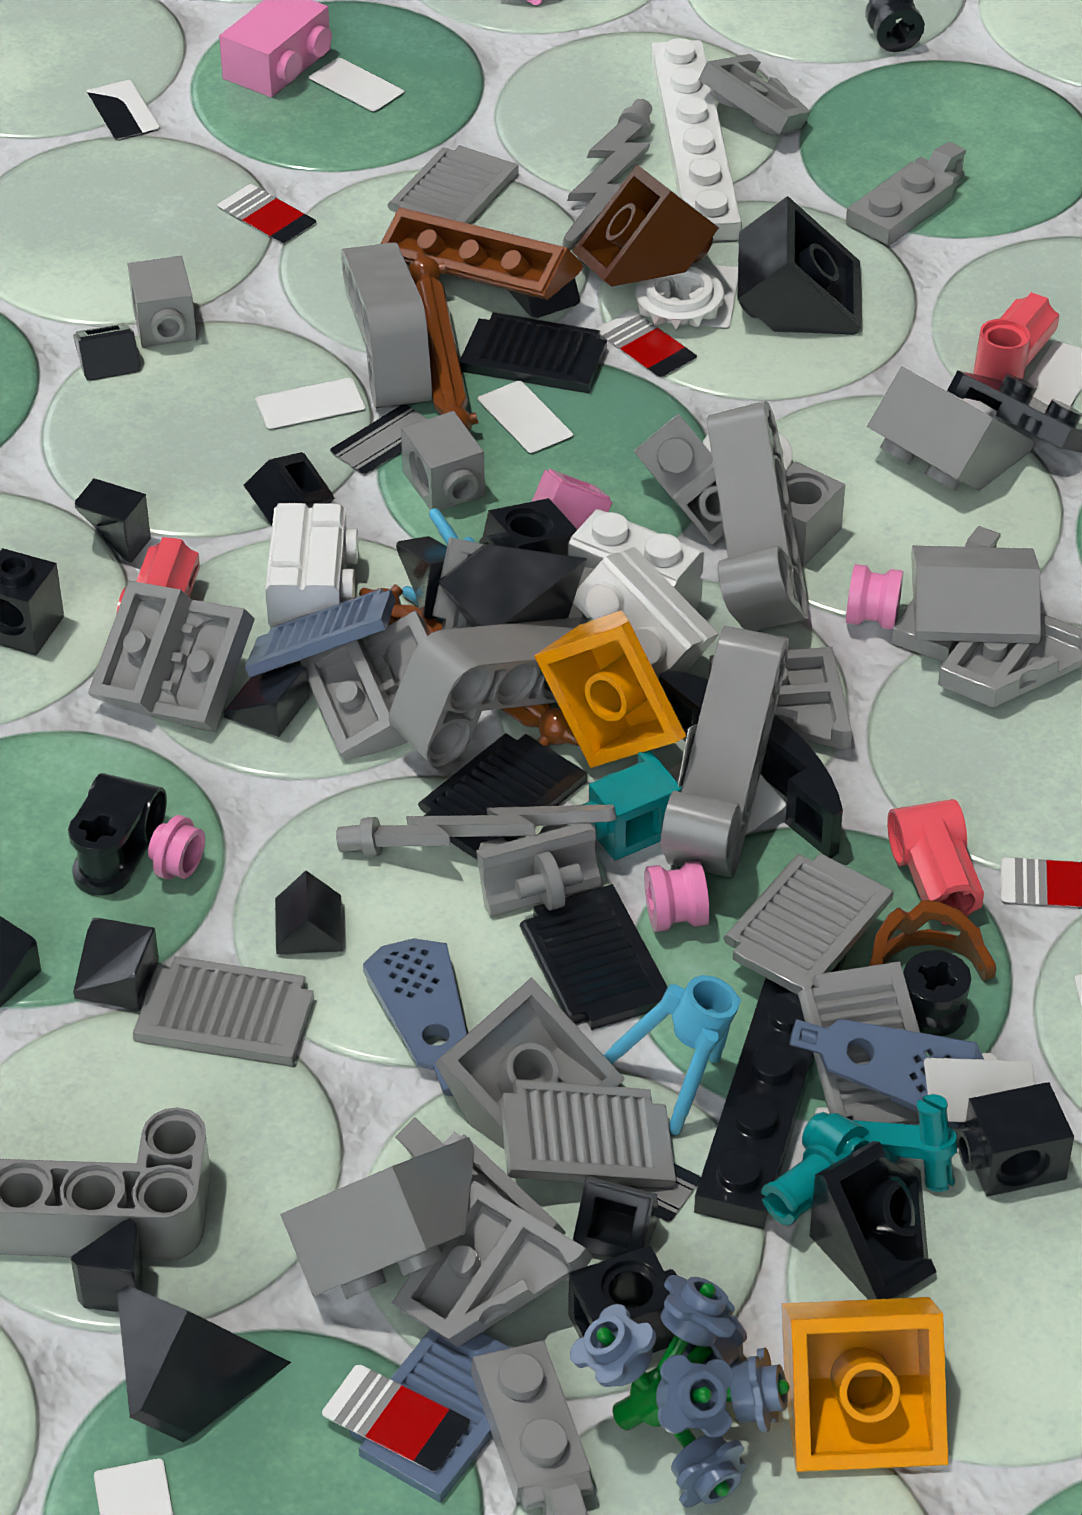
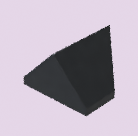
M485 543L437 582L471 627L566 619L569 617L587 558Z
M872 1141L815 1174L809 1236L868 1300L895 1298L937 1272L932 1260L928 1259L920 1169L883 1148L880 1142Z
M129 1285L117 1292L130 1418L181 1442H185L291 1363L186 1309Z

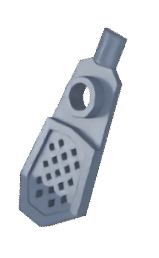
M412 938L381 946L363 963V973L389 1020L393 1021L416 1065L435 1070L443 1093L447 1096H453L435 1064L441 1056L467 1034L447 943ZM435 1036L447 1040L444 1044L436 1046L425 1042L428 1038Z
M796 1019L789 1042L791 1046L821 1054L820 1057L826 1071L887 1096L891 1102L917 1113V1101L920 1099L924 1102L922 1097L928 1095L926 1076L922 1072V1070L925 1071L924 1060L926 1058L984 1060L976 1042L845 1019H838L828 1028ZM851 1046L863 1048L869 1055V1063L857 1064L853 1062L847 1054V1048ZM948 1122V1125L957 1129L965 1125V1122Z

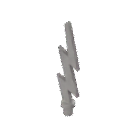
M637 99L631 107L625 108L618 119V124L589 150L587 158L607 159L569 193L567 201H591L565 234L562 242L563 247L572 248L582 238L622 185V183H613L649 150L650 143H630L635 138L643 137L650 127L651 120L649 116L652 113V105L647 100Z
M612 804L486 808L488 815L406 816L408 825H380L377 817H367L361 819L360 825L338 827L336 841L341 853L363 851L364 855L368 857L380 855L382 847L451 846L450 837L536 836L535 826L609 822L617 818L615 806Z

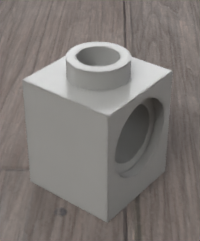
M182 255L127 263L132 308L141 347L196 340L193 297Z
M454 411L401 427L403 473L430 510L432 508L443 510L485 496L484 451Z
M795 461L785 473L801 566L804 567L842 529L845 484Z

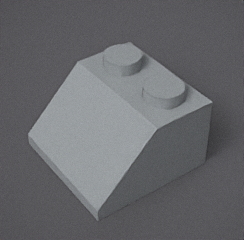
M903 366L900 367L867 425L869 429L885 437L880 446L881 449L908 464L911 463L915 455L930 463L925 472L927 476L954 491L960 481L980 491L1026 456L1036 443Z
M470 1137L393 1165L280 1214L313 1297L341 1286L345 1298L348 1299L386 1283L382 1268L397 1263L402 1276L443 1260L438 1245L465 1234L475 1152Z

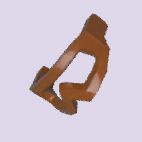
M922 900L910 912H905L899 907L887 916L876 933L869 966L885 964L892 955L909 946L932 945L948 948L964 955L973 963L983 981L995 977L996 964L984 945L980 928H977L960 910L938 901ZM934 919L957 928L960 934L957 936L931 929H918L929 920ZM897 929L903 932L889 940Z

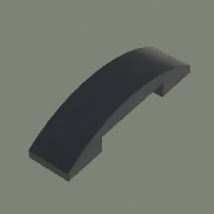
M667 669L659 674V682L686 734V737L682 739L686 742L689 727L698 724L708 679ZM774 714L760 774L769 784L787 797L785 824L823 855L833 858L839 854L843 807L839 793L832 777L812 748L797 732Z

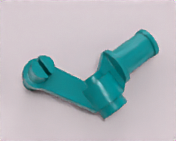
M937 1094L923 1096L924 1102L919 1099L916 1104L919 1125L850 1120L839 1113L828 1114L820 1112L814 1115L808 1121L802 1135V1144L806 1149L803 1153V1160L775 1181L767 1183L761 1189V1194L765 1195L762 1201L768 1213L780 1224L785 1226L792 1225L802 1214L812 1208L815 1174L872 1141L880 1142L883 1148L898 1157L923 1160L925 1186L934 1192L949 1190L948 1185L953 1187L955 1184L952 1157L957 1153L958 1143L955 1131L948 1125L947 1100Z

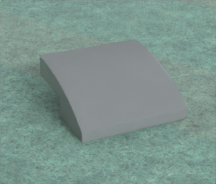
M128 581L88 694L97 700L143 715L215 732L255 618L244 608L192 600L181 589Z
M416 610L387 626L386 630L375 633L363 641L358 639L300 660L301 665L307 668L308 682L338 752L344 760L367 756L408 743L390 725L389 713L412 653L416 646L431 634L426 622Z

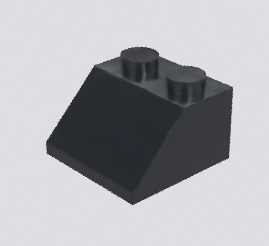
M787 196L739 232L737 300L750 317L759 318L774 332L853 335L861 329L860 260Z

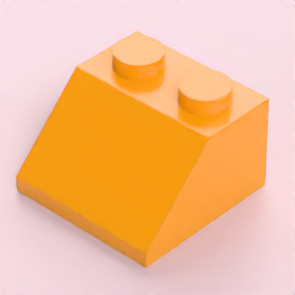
M622 610L578 625L534 655L590 768L636 755L639 752L642 753L676 743L686 737L628 618Z
M930 1297L781 1303L784 1374L790 1386L787 1406L794 1464L797 1472L948 1465L943 1312Z

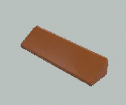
M402 207L398 208L380 243L396 242L408 265L416 259L419 252H423L438 264L444 262L447 270L445 274L545 300H548L575 278L584 267L567 247Z

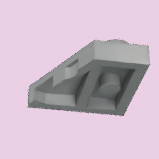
M746 54L708 61L698 80L713 89L711 95L718 102L731 108H741L753 116L752 123L757 128L771 135H779L802 129L811 111L797 98L792 96L777 78L770 77L768 82L758 77L755 73L761 62L756 57Z
M1041 613L1039 644L960 641L940 666L938 685L990 707H997L1082 667V629Z
M833 647L788 650L787 663L775 715L797 732L803 740L841 750L851 749L852 728ZM710 655L709 675H710V671H711V667H712L714 655Z
M474 1180L470 1186L465 1234L438 1245L443 1260L412 1272L392 1301V1304L401 1312L449 1343L459 1347L568 1279L569 1272L587 1267L593 1256L582 1245Z

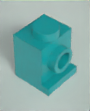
M649 750L638 753V764L619 772L609 773L602 779L590 783L589 801L582 805L612 804L615 806L616 820L593 822L590 824L595 829L596 841L598 840L610 857L616 861L661 842L663 820L669 798L673 791L681 792L682 787H678V782L654 753Z

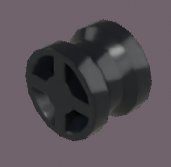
M869 0L865 10V17L870 28L874 31L879 45L883 49L890 52H901L913 47L920 40L924 33L925 23L919 10L916 9L913 0Z
M941 950L924 951L914 955L906 963L903 974L920 1033L946 1036L956 1032L964 1024L967 1015V997L972 980L969 967L956 955Z

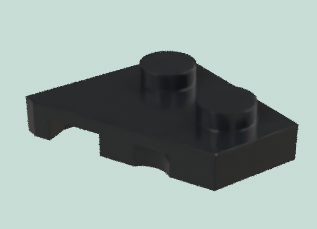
M957 370L947 390L951 394L961 399L967 398L980 401L996 410L995 416L1025 429L1062 449L1082 452V424L1079 423L1082 413L1055 399H1052L1049 405L1033 397L1037 390L1034 385L1009 373L1006 374L1002 381Z

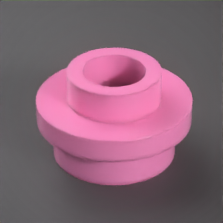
M182 815L172 817L167 824H160L154 831L148 848V856L150 860H153L155 875L166 880L173 879L175 876L183 879L190 877L202 858L205 847V833L202 829L194 827L193 821L190 818Z

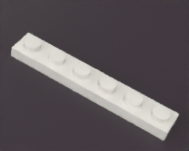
M676 38L668 42H652L651 61L677 194L719 227L713 236V241L739 240L741 219L715 99L711 95L712 89L698 80L707 63L702 40Z

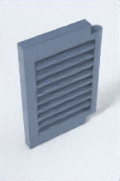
M379 589L270 628L269 633L257 637L245 664L249 678L386 630L396 601L392 590L384 592L383 589Z
M429 1330L390 1379L467 1417L470 1420V1425L439 1470L435 1472L349 1430L353 1437L363 1442L359 1447V1456L441 1503L492 1437L472 1378V1358L510 1347L483 1332L461 1346L456 1347Z

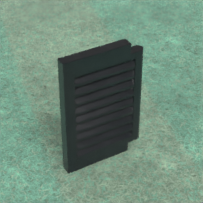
M493 312L490 320L478 319L460 358V365L463 372L589 393L607 350V340L600 339V330Z
M504 733L418 803L421 811L426 813L424 816L488 815L486 808L558 806L587 782L588 772L547 746H543L528 734H524L516 740L509 734ZM521 836L450 837V842L478 860L476 850H479L481 843L502 837L510 842L517 840Z
M613 884L566 897L565 905L562 908L549 911L544 904L534 906V917L523 920L520 923L519 927L560 1009L574 1024L586 1020L590 1029L593 1030L647 1014L662 1000L668 988Z

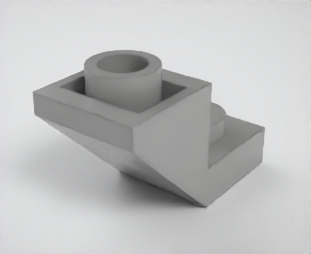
M677 413L637 446L633 452L708 542L713 545L725 534L712 454L680 414Z

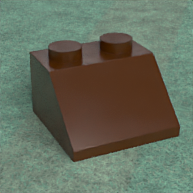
M636 164L572 252L603 281L614 287L685 273L692 263L700 261L708 253L713 243V236L719 227Z

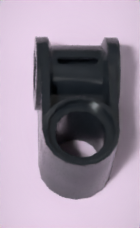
M106 773L98 774L89 789L87 798L76 816L70 821L68 827L70 844L77 850L72 874L74 883L80 890L92 895L113 894L127 885L132 873L148 848L154 831L164 821L167 794L163 787Z

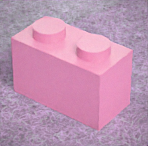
M263 0L219 35L222 78L272 98L331 49L332 33L329 28L328 6L313 0Z

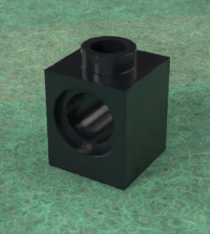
M547 498L488 510L483 537L480 539L479 544L486 543L568 555V543L577 529L557 506Z
M2 548L0 550V645L37 655L64 618L57 563Z
M1050 1082L969 1098L965 1128L959 1129L957 1132L958 1152L964 1168L968 1172L975 1170L986 1197L1067 1179L1074 1134Z
M651 1245L569 1272L568 1316L579 1338L584 1337L588 1327L599 1318L605 1308L615 1304L635 1305L638 1307H626L630 1312V1319L637 1324L648 1323L656 1332V1341L652 1347V1353L668 1348L675 1334L663 1324L660 1314L664 1308L666 1297L670 1295L664 1283L668 1276L677 1274L673 1269L663 1270Z

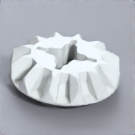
M690 266L685 273L639 281L636 287V301L638 302L640 315L651 317L654 325L672 323L675 330L681 324L687 323L694 327H699L702 319L710 320L716 318L718 307L723 305L724 290L720 280L709 271L695 266ZM670 293H672L675 296V298H670Z

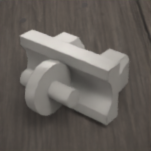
M578 823L570 826L568 824L543 826L536 836H529L510 842L502 837L481 843L479 850H476L484 907L489 915L494 916L542 902L551 911L564 907L565 896L601 887V876L595 855L596 835L594 827L590 823Z

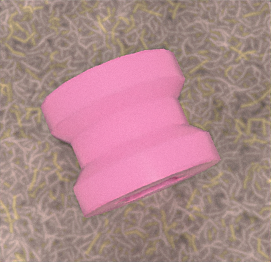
M855 564L849 589L846 623L859 625L865 620L876 621L883 629L893 630L899 613L904 571L890 569L885 574L873 573L867 565Z
M699 860L686 861L680 869L666 871L660 865L647 866L645 868L646 904L650 924L654 932L668 931L674 923L688 922L693 927L708 925L710 916L708 889L704 870Z

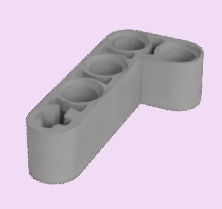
M393 242L342 248L341 260L345 290L366 344L369 383L374 407L382 408L430 402L432 400V382L424 305L398 244Z
M765 400L711 414L707 417V428L728 553L727 559L719 560L717 568L720 589L725 605L730 614L745 630L757 632L806 620L808 618L807 597L780 438L771 406Z
M577 617L443 629L431 633L416 646L411 655L390 709V725L432 765L441 766L450 763L467 747L482 711L557 702L534 655L578 625L588 621L585 618Z
M730 626L722 628L681 792H672L665 811L661 832V848L669 865L682 867L686 861L699 860L704 872L730 878L734 877L739 864L784 677L789 648L788 638Z
M179 1107L164 1109L153 1114L145 1122L141 1133L137 1163L0 1159V1255L72 1257L75 1253L129 1218L137 1226L141 1260H175L191 1254L199 1246L203 1236L211 1182L205 1123L193 1111Z

